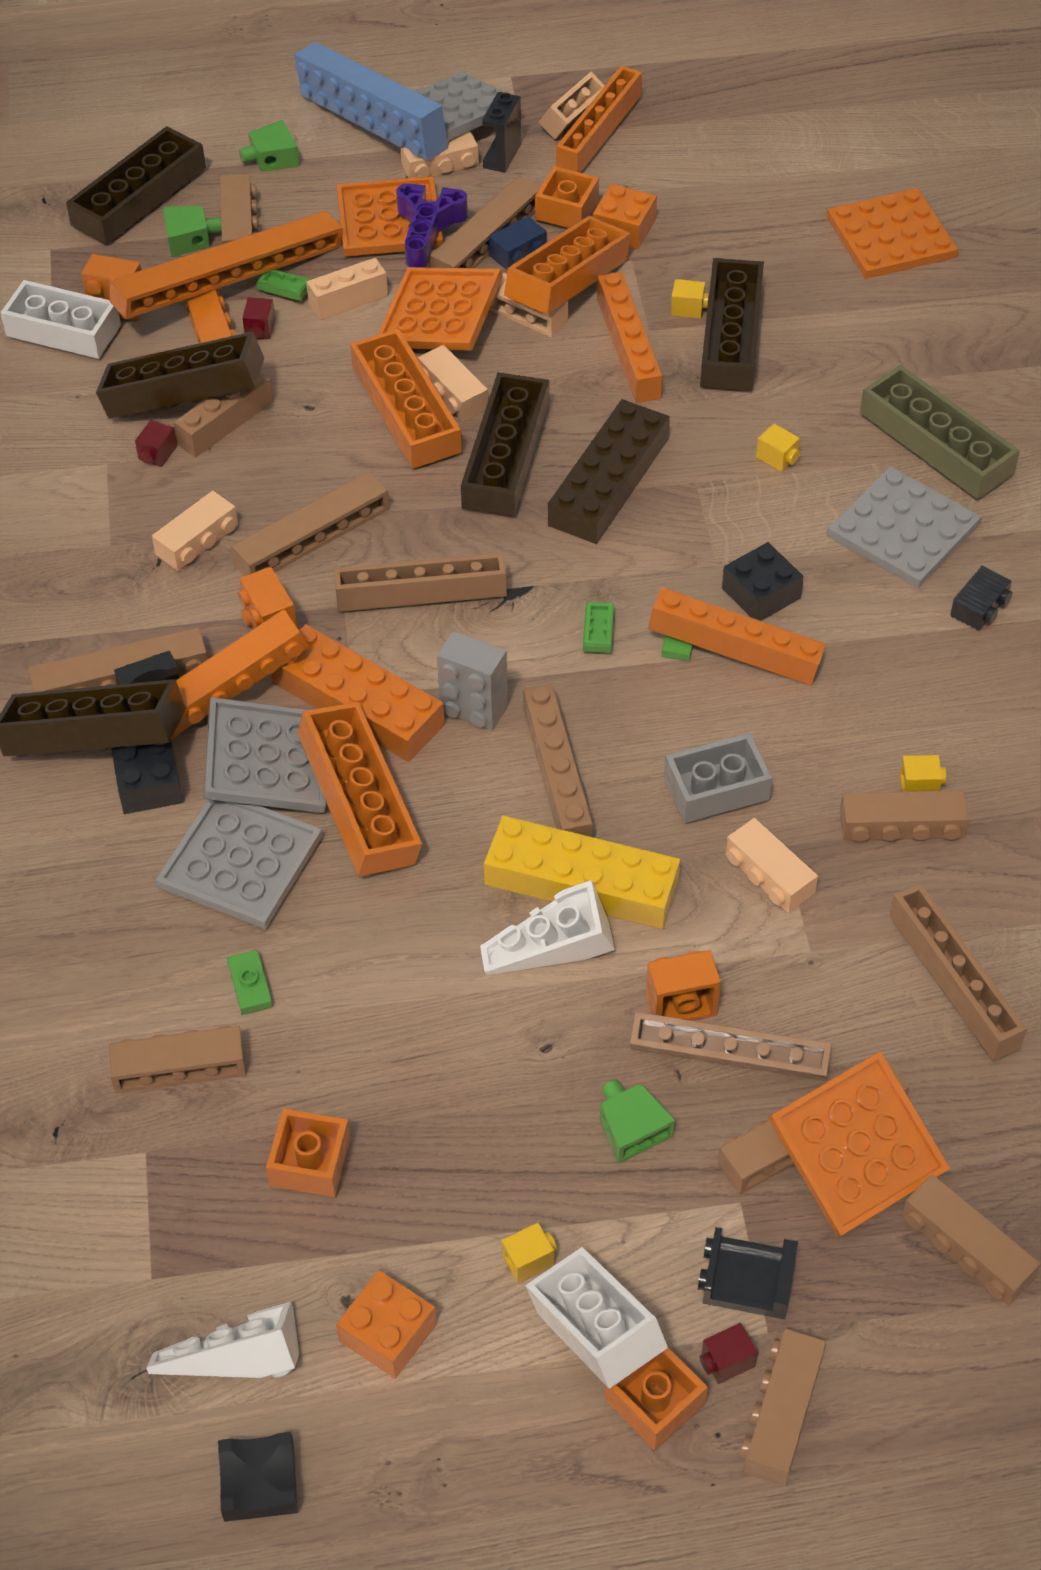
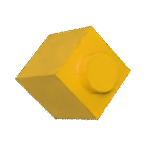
M675 279L671 300V316L701 319L703 308L708 309L709 293H705V282Z
M774 423L758 437L756 457L782 472L790 464L793 465L800 456V438Z
M939 755L902 757L899 772L902 792L940 791L941 785L946 784V768L940 766Z
M539 1223L501 1240L502 1256L517 1283L554 1266V1252L557 1251L556 1243L549 1232H543Z

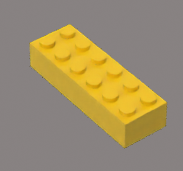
M502 815L484 862V884L554 901V895L560 891L592 880L606 915L663 929L679 881L681 859Z

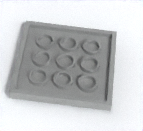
M456 72L445 80L435 81L433 85L419 88L415 91L442 105L447 141L482 126V119L497 92L508 93L495 88V86L486 84L480 79L473 78L465 72Z
M890 466L828 528L827 536L919 588L981 524L982 516Z
M211 697L208 712L203 799L324 813L326 807L325 797L297 734L302 713L307 710Z
M208 799L156 878V886L266 929L322 839L323 832L321 828L259 805Z

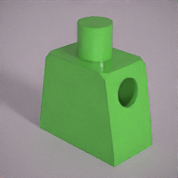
M283 120L251 131L249 133L250 146L239 149L242 163L255 160L260 171L263 172L300 166L298 146Z
M202 206L163 207L171 257L206 249L210 246L208 234L222 232L220 217L205 219Z
M614 1079L602 1087V1092L607 1100L600 1104V1121L618 1164L674 1137L675 1120L643 1085H636L628 1090H624L619 1080Z

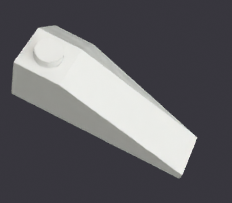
M592 880L560 891L554 895V901L542 909L537 907L529 912L531 915L529 918L517 926L510 925L482 944L480 948L485 974L492 975L582 961L615 950L610 924Z
M287 1302L247 1315L248 1322L234 1328L228 1327L227 1323L216 1327V1331L209 1334L202 1341H200L199 1337H191L156 1351L152 1354L146 1367L148 1374L262 1378L270 1375L273 1377L284 1376L290 1373L292 1369H295L299 1356L292 1303Z

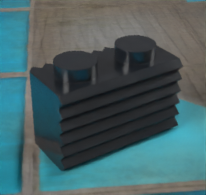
M981 565L980 569L975 572L974 576L953 599L951 617H955L962 623L970 625L977 631L985 623L991 624L997 616L1000 605L1005 607L1012 597L1013 592L1010 591L1012 580Z

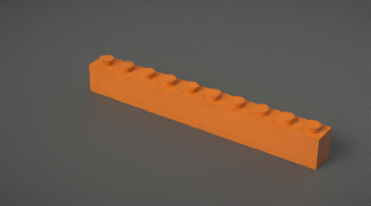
M327 211L313 214L111 280L109 301L125 319H129L340 248L343 227Z

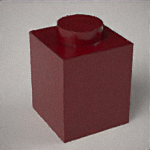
M247 297L242 318L244 333L253 331L256 338H271L275 321L273 299Z
M150 420L135 440L138 459L148 464L163 467L177 448L174 427Z
M738 1323L704 1339L702 1353L699 1358L706 1374H713L716 1382L720 1384L756 1367L758 1352L742 1324Z

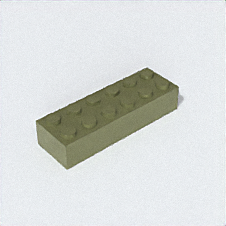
M899 365L863 389L861 414L977 500L1015 474L1019 449L902 365Z

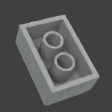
M453 631L437 655L439 698L444 703V713L449 717L467 721L476 727H483L493 731L508 707L507 650Z
M750 733L665 755L664 779L684 823L770 800L772 777Z

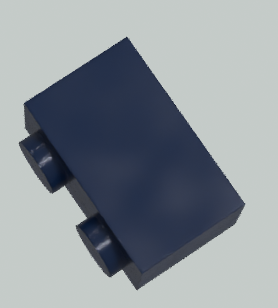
M527 216L489 236V256L507 270L508 267L547 243V231Z

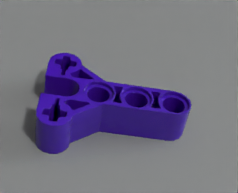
M409 183L402 184L396 189L398 213L402 217H406L411 223L405 239V257L408 267H426L437 234L452 224L464 222L468 218L467 194L465 191L442 187L440 197L436 201L429 202L426 201V185Z

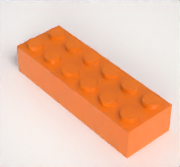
M587 216L508 267L504 296L513 299L518 304L529 306L538 313L548 315L596 282L598 275L607 274L627 260L631 233L594 217Z
M399 328L350 343L352 367L412 469L462 453L461 429Z
M307 624L299 631L309 645V648L271 674L274 684L317 709L359 702L377 744L407 762H410L445 725L443 702Z
M353 702L303 711L297 734L358 877L415 865L422 842L360 703Z

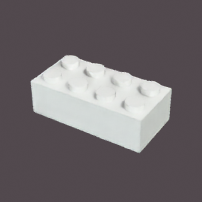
M27 280L22 281L0 313L5 334L8 337L97 359L101 357L121 326L118 310L109 300Z
M583 1247L525 1285L537 1314L609 1389L668 1348L656 1317Z

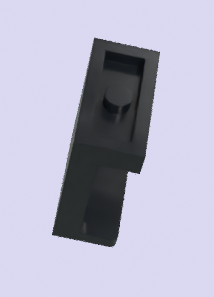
M497 92L482 119V125L494 127L496 134L483 159V168L506 173L521 145V96Z
M715 1227L714 1238H706L703 1258L710 1259L708 1270L701 1269L698 1290L704 1291L702 1304L785 1319L798 1241L784 1239L783 1248L723 1237L721 1235L722 1228Z

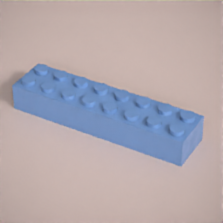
M317 42L294 54L295 68L300 83L299 89L303 97L399 147L404 146L414 155L426 161L448 148L443 107L441 104Z

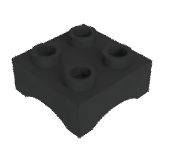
M170 650L114 669L117 685L179 679L178 666Z
M291 1432L277 1433L256 1439L218 1440L221 1487L220 1503L224 1522L298 1513L294 1443Z

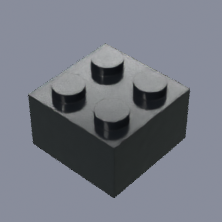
M767 542L724 566L722 589L751 618L762 621L801 599L804 576Z
M171 740L163 745L147 744L127 748L126 746L111 747L118 793L124 814L183 803Z

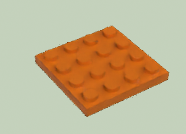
M434 176L336 184L340 224L343 227L344 257L405 252V239L411 223L406 217H402L398 213L396 189L402 184L409 183L426 185V201H436ZM442 231L437 234L433 249H437L443 244Z
M918 188L827 209V219L865 279L940 262L958 256L959 249Z
M407 267L377 335L399 328L411 349H436L444 345L448 350H472L503 278L501 270Z
M881 1051L767 1117L837 1237L844 1235L919 1188L932 1174L938 1177L950 1169Z

